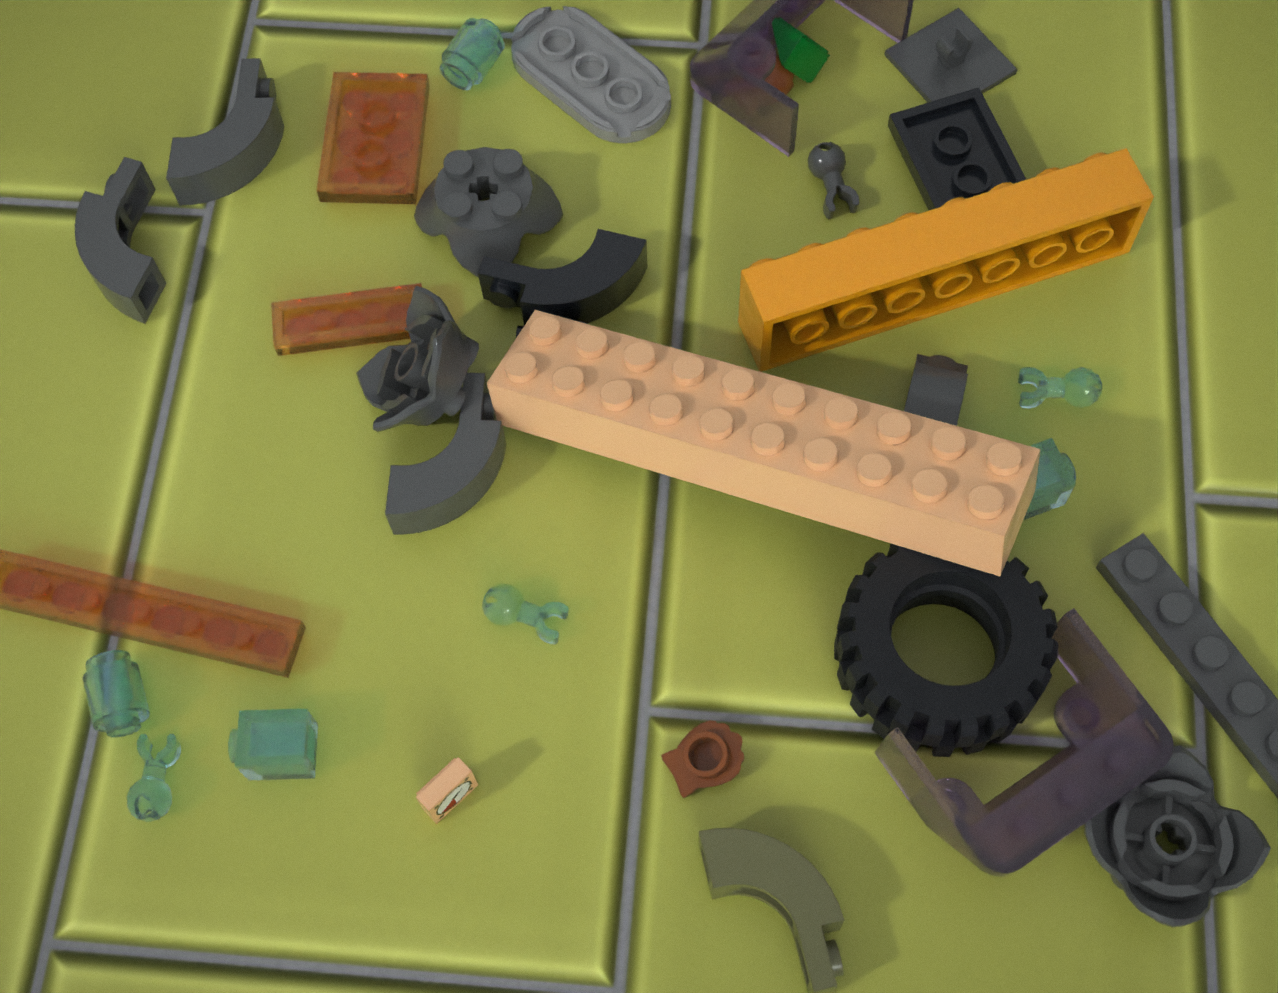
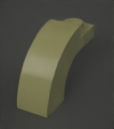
M713 828L699 831V848L712 900L726 896H747L758 899L775 909L785 920L793 935L808 993H834L837 988L835 977L844 975L843 965L836 941L834 939L825 941L824 934L840 930L844 917L832 889L820 872L803 855L789 845L765 834L736 828Z

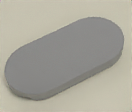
M551 6L539 8L527 14L514 28L511 52L513 64L518 74L595 136L614 143H632L650 137L665 124L671 110L670 87L665 74L655 64L588 13L569 6H563V10L551 11Z

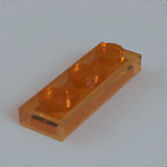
M416 283L272 302L273 344L278 356L410 339L409 332L405 330L407 327V310L415 287H422V284Z

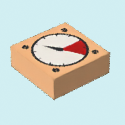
M459 757L457 759L454 758L416 793V799L426 814L437 824L478 786V783L470 768Z

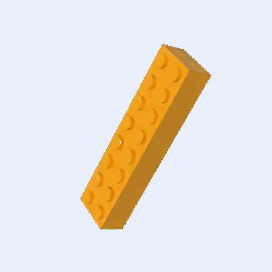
M1127 148L1109 154L1103 152L1096 153L1081 163L1062 169L1052 167L1042 171L1036 177L1014 184L1011 182L1001 183L993 187L989 192L967 199L957 197L947 201L939 208L920 214L916 212L906 213L898 217L894 222L872 229L867 227L859 228L844 238L825 244L812 243L804 246L796 253L778 259L765 258L758 260L750 265L749 268L741 270L738 323L759 372L772 369L1129 253L1154 196Z

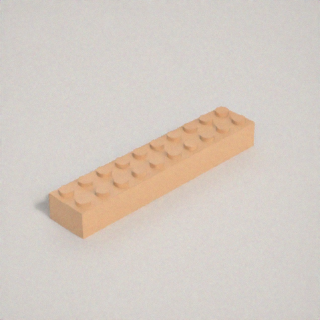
M534 310L487 382L496 420L502 421L503 426L996 576H1001L1036 489L1041 450L1039 448Z

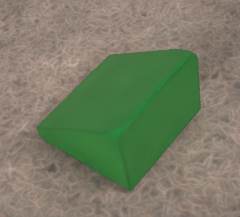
M775 17L772 21V28L782 66L805 82L811 83L829 58V51L781 17Z

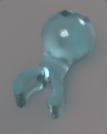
M1031 367L1022 368L1019 372L1018 383L1032 384L1037 388L1034 392H1022L1020 394L1019 406L1021 408H1035L1042 404L1045 398H1064L1071 406L1084 408L1095 403L1102 394L1103 385L1101 379L1091 368H1074L1064 377H1046L1042 371Z
M500 583L491 587L484 595L482 601L483 613L495 625L507 626L516 621L535 627L540 639L550 644L558 643L559 632L549 629L543 619L558 616L565 620L569 612L568 606L560 602H549L541 607L524 601L521 592L511 584ZM490 596L498 600L494 603L486 602L487 598Z
M141 734L138 738L137 751L144 761L142 778L130 787L126 795L127 808L130 814L138 820L145 822L159 820L169 812L172 805V791L169 785L165 783L167 768L172 766L181 754V745L174 734L167 736L166 747L157 753L156 759L151 754L153 745L148 736Z

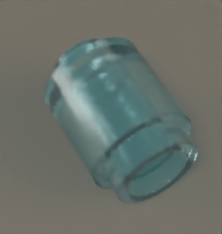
M467 19L442 54L443 62L440 65V72L443 77L453 86L462 90H470L473 85L480 84L505 48L499 28L487 19Z
M123 650L107 651L91 657L85 663L87 672L83 675L82 680L93 728L96 731L106 732L107 736L113 738L124 737L137 732L141 728V723L150 716L139 665L131 660L129 652Z

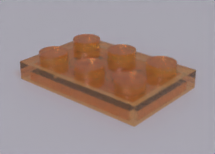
M333 72L316 190L320 202L416 204L430 88L427 74Z

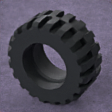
M890 544L887 556L884 553L877 552L865 563L863 574L855 575L848 588L845 602L842 605L834 642V659L839 661L837 677L841 689L850 690L852 693L850 706L859 717H864L868 713L874 719L871 730L886 739L889 733L893 732L904 738L900 748L914 753L917 752L920 744L932 746V755L936 757H950L954 748L962 747L966 755L983 751L990 740L998 744L1010 736L1017 724H1022L1045 691L1052 677L1050 670L1057 660L1059 643L1055 639H1051L1058 628L1055 611L1052 609H1042L1048 594L1041 582L1034 581L1030 584L1025 576L1029 568L1018 557H1014L1011 562L1007 561L1001 576H996L894 544ZM929 604L946 605L965 612L983 627L990 638L995 654L992 670L985 678L966 685H943L921 677L904 663L894 647L891 633L897 617L912 608Z

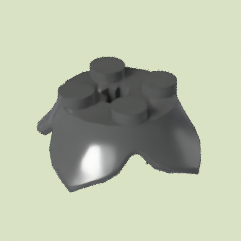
M488 147L466 151L455 150L448 153L443 161L444 167L423 192L414 214L416 224L421 231L432 237L441 234L446 236L456 260L463 268L477 277L484 256L512 263L518 255L521 238L524 234L540 235L550 231L563 217L560 202L552 188L543 178L523 164L522 156L518 151ZM485 198H490L489 200H486V201H480V200L485 199Z
M419 286L415 287L407 310V327L405 330L409 332L411 342L406 345L386 347L356 372L365 398L372 406L387 412L377 417L373 422V430L376 432L403 424L428 426L439 419L443 413L449 416L455 415L465 399L466 391L461 386L468 368L477 356L479 344L477 341L467 337L459 329L447 306L439 296Z
M1181 745L1148 757L1134 770L1130 780L1122 790H1108L1097 796L1086 811L1083 820L1084 833L1092 855L1101 867L1111 875L1114 884L1125 892L1127 898L1140 912L1158 923L1169 927H1183L1199 921L1210 910L1211 899L1215 895L1236 889L1252 879L1265 862L1271 849L1265 836L1252 819L1239 810L1222 807L1216 802L1213 779L1207 768ZM1162 831L1168 832L1169 842L1178 844V849L1171 854L1164 852L1162 847L1156 842V837Z

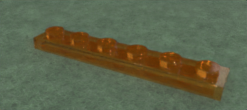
M0 549V609L289 678L306 629L302 620Z

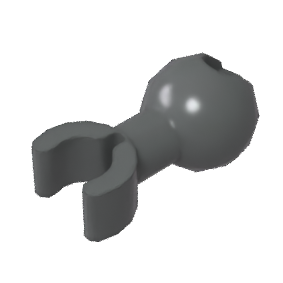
M822 142L816 145L808 156L809 170L813 176L823 180L827 191L823 204V212L827 219L833 218L836 209L833 201L836 194L839 199L847 202L851 213H856L859 205L857 192L844 184L841 174L846 165L845 153L839 145L833 142Z

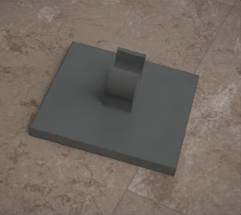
M960 8L888 48L884 53L886 58L928 103L975 88H980L983 94L1017 72V68Z

